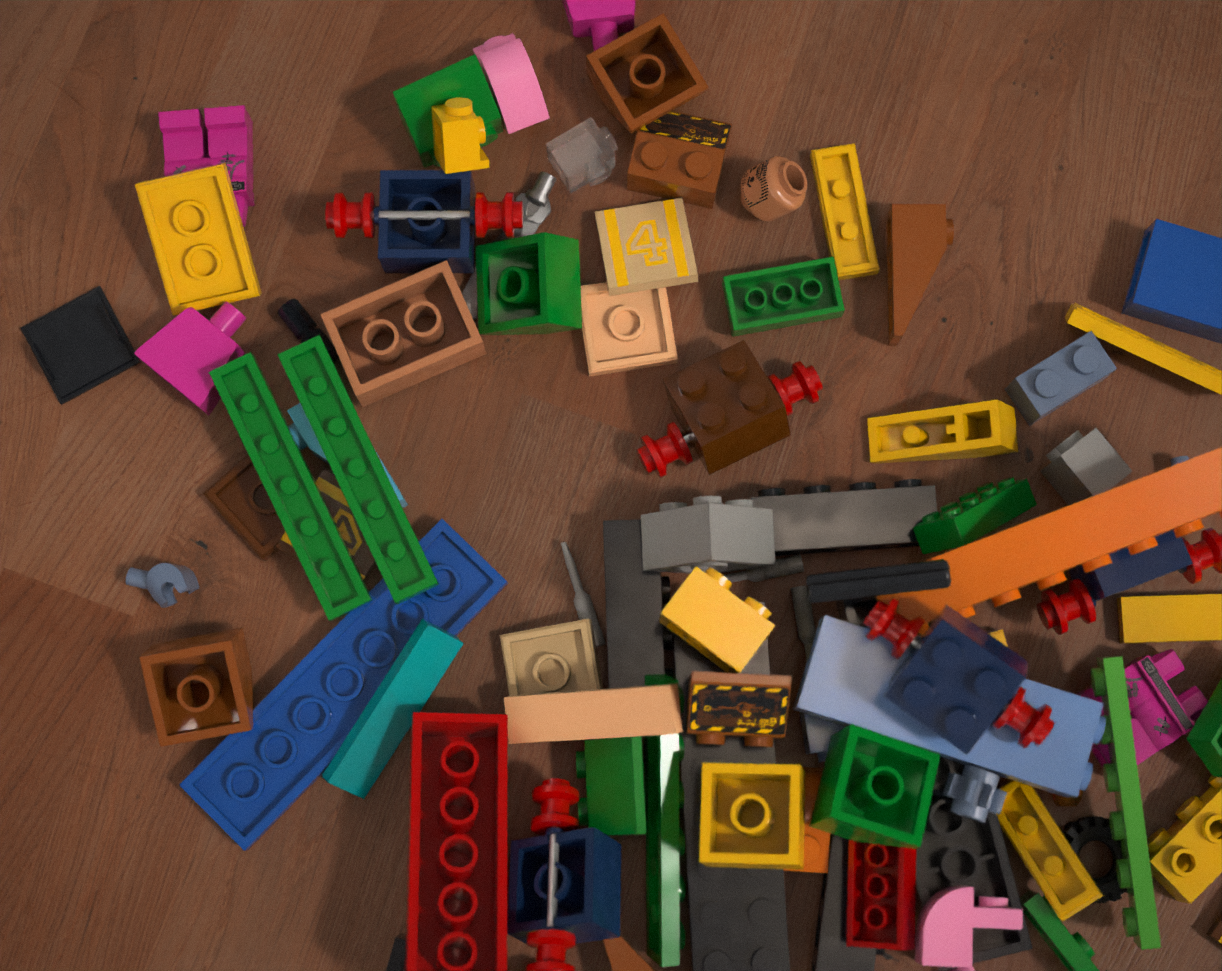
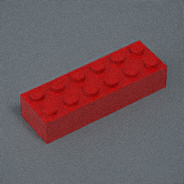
M413 712L410 735L405 971H507L508 714Z

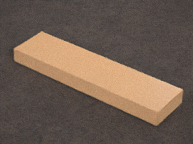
M677 683L504 697L505 714H508L509 744L670 735L683 732Z

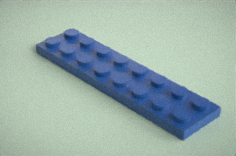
M443 519L419 541L439 585L397 605L382 578L369 592L373 601L349 612L253 709V729L251 731L229 734L179 784L244 851L249 850L325 772L422 618L458 636L508 584Z

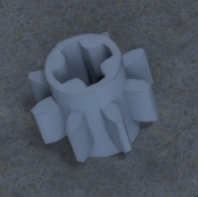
M966 764L961 775L950 773L943 792L944 796L953 799L950 811L985 823L988 812L1000 814L1007 792L996 789L1000 776Z

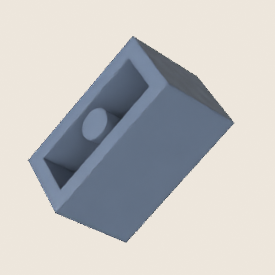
M1090 331L1016 377L1005 388V391L1027 424L1031 426L1106 379L1117 368L1093 332Z

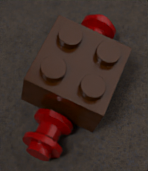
M742 340L662 379L671 410L683 431L680 432L675 422L667 424V435L657 440L652 439L646 434L640 437L643 446L636 449L637 454L648 474L655 471L659 478L667 475V465L678 459L685 465L693 463L689 450L693 447L710 475L790 436L787 416L793 414V403L805 399L810 404L818 402L819 396L817 392L823 389L821 380L812 365L805 368L801 361L793 363L792 374L783 379L778 378L773 373L766 376L745 340Z

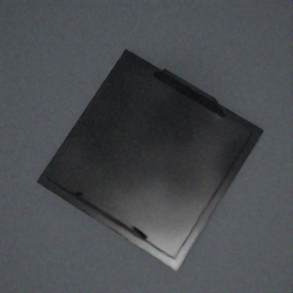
M101 286L21 327L27 342L61 405L141 363L140 359L134 354L135 350Z

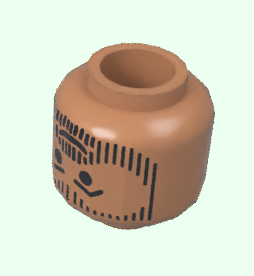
M773 156L744 172L740 183L742 205L761 221L771 222L801 207L804 202L807 190L806 175L803 169L794 161H790L783 156Z

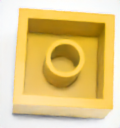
M696 566L662 610L659 622L726 673H740L775 627L773 623L767 620L771 612L749 596L744 602L729 591L732 583L715 569L709 567L704 572Z
M702 763L699 862L706 867L804 870L805 771L802 766L793 764Z

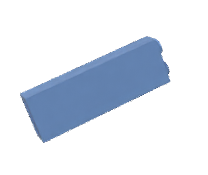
M824 615L819 620L792 710L845 727L853 724L940 754L942 758L964 765H971L998 776L1060 796L1078 797L1079 791H1085L1088 787L1093 771V764L1088 762L1092 744L1097 745L1100 742L1106 724V718L1100 716L1104 703L1025 679L1020 685L1026 689L1024 701L1034 708L1047 704L1053 709L1049 718L1055 724L1046 739L1039 746L1031 742L1029 746L1023 748L1017 744L1019 733L1008 725L997 730L990 724L971 751L966 755L884 697L891 678L911 653L908 651V648L899 659H896L891 655L893 644L880 636L870 641L865 637L869 630L868 628Z

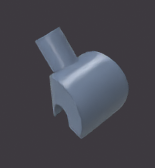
M160 563L149 571L131 567L126 575V585L148 590L162 608L178 603L173 594L174 587L179 593L188 591L189 594L199 589V583L194 572L190 568L178 564Z

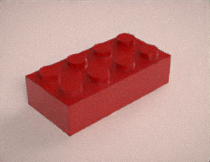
M849 840L847 946L901 951L915 949L916 849Z

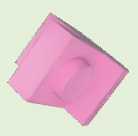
M513 33L507 36H496L488 39L483 45L473 48V52L480 63L508 134L550 118L536 74L520 38L516 39Z
M956 885L945 888L933 895L919 914L916 925L915 961L926 966L972 968L973 927L1022 930L1023 910L1008 907V898L979 896V905H973L974 887Z

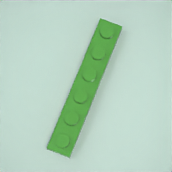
M1123 656L1097 657L1098 668H1091V684L1094 696H1102V703H1104L1103 716L1106 718V724L1100 743L1101 745L1108 744L1110 763L1103 764V775L1107 792H1114L1117 811L1109 812L1110 828L1113 840H1121L1123 859L1116 860V874L1120 889L1127 888L1129 907L1122 908L1124 931L1126 937L1134 938V943L1141 950L1161 948Z

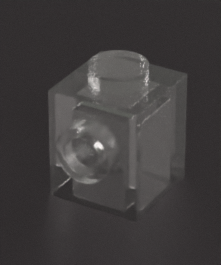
M592 117L546 143L547 158L570 194L586 184L593 187L602 183L612 174L611 169L615 168L614 151L618 149L616 141L608 128L603 126L599 129Z

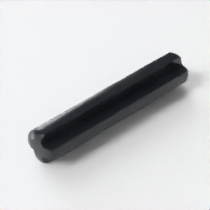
M944 559L810 574L806 578L807 595L812 603L948 588L951 584L950 567L948 561Z

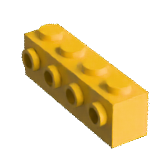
M1211 775L1208 782L1212 786L1200 798L1194 795L1186 800L1175 813L1179 819L1167 831L1164 828H1160L1147 839L1152 876L1179 902L1191 904L1222 873L1221 777Z

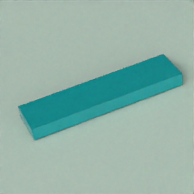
M422 618L322 776L327 783L365 799L411 727L413 712H420L464 644L457 636Z

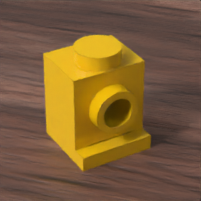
M459 97L451 98L443 105L431 106L434 153L444 173L450 174L489 168V159L479 145L486 141L484 122L481 116H476L474 113L472 101L468 98Z

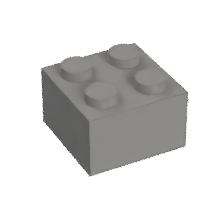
M700 496L693 498L692 506H687V503L684 502L659 504V512L641 515L643 571L691 574L697 566L704 572L711 567L719 573L776 565L773 510L753 507V500H729L722 504L720 496Z

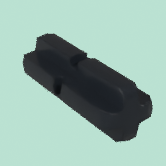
M297 299L288 300L278 309L280 318L298 340L302 339L301 343L320 335L333 363L339 359L332 342L320 328L316 329V322Z

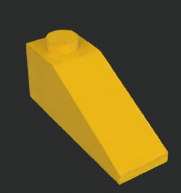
M998 399L867 418L870 463L873 464L978 458L1018 452L1015 408Z

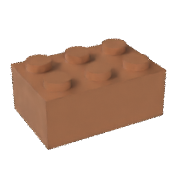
M447 260L321 314L355 396L362 407L487 354L483 340Z

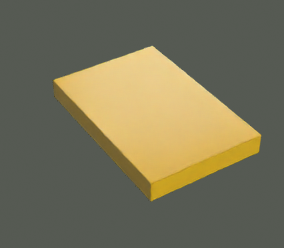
M225 162L135 184L173 316L179 315L189 307L200 310L222 305L225 301L231 303L261 295L260 285Z

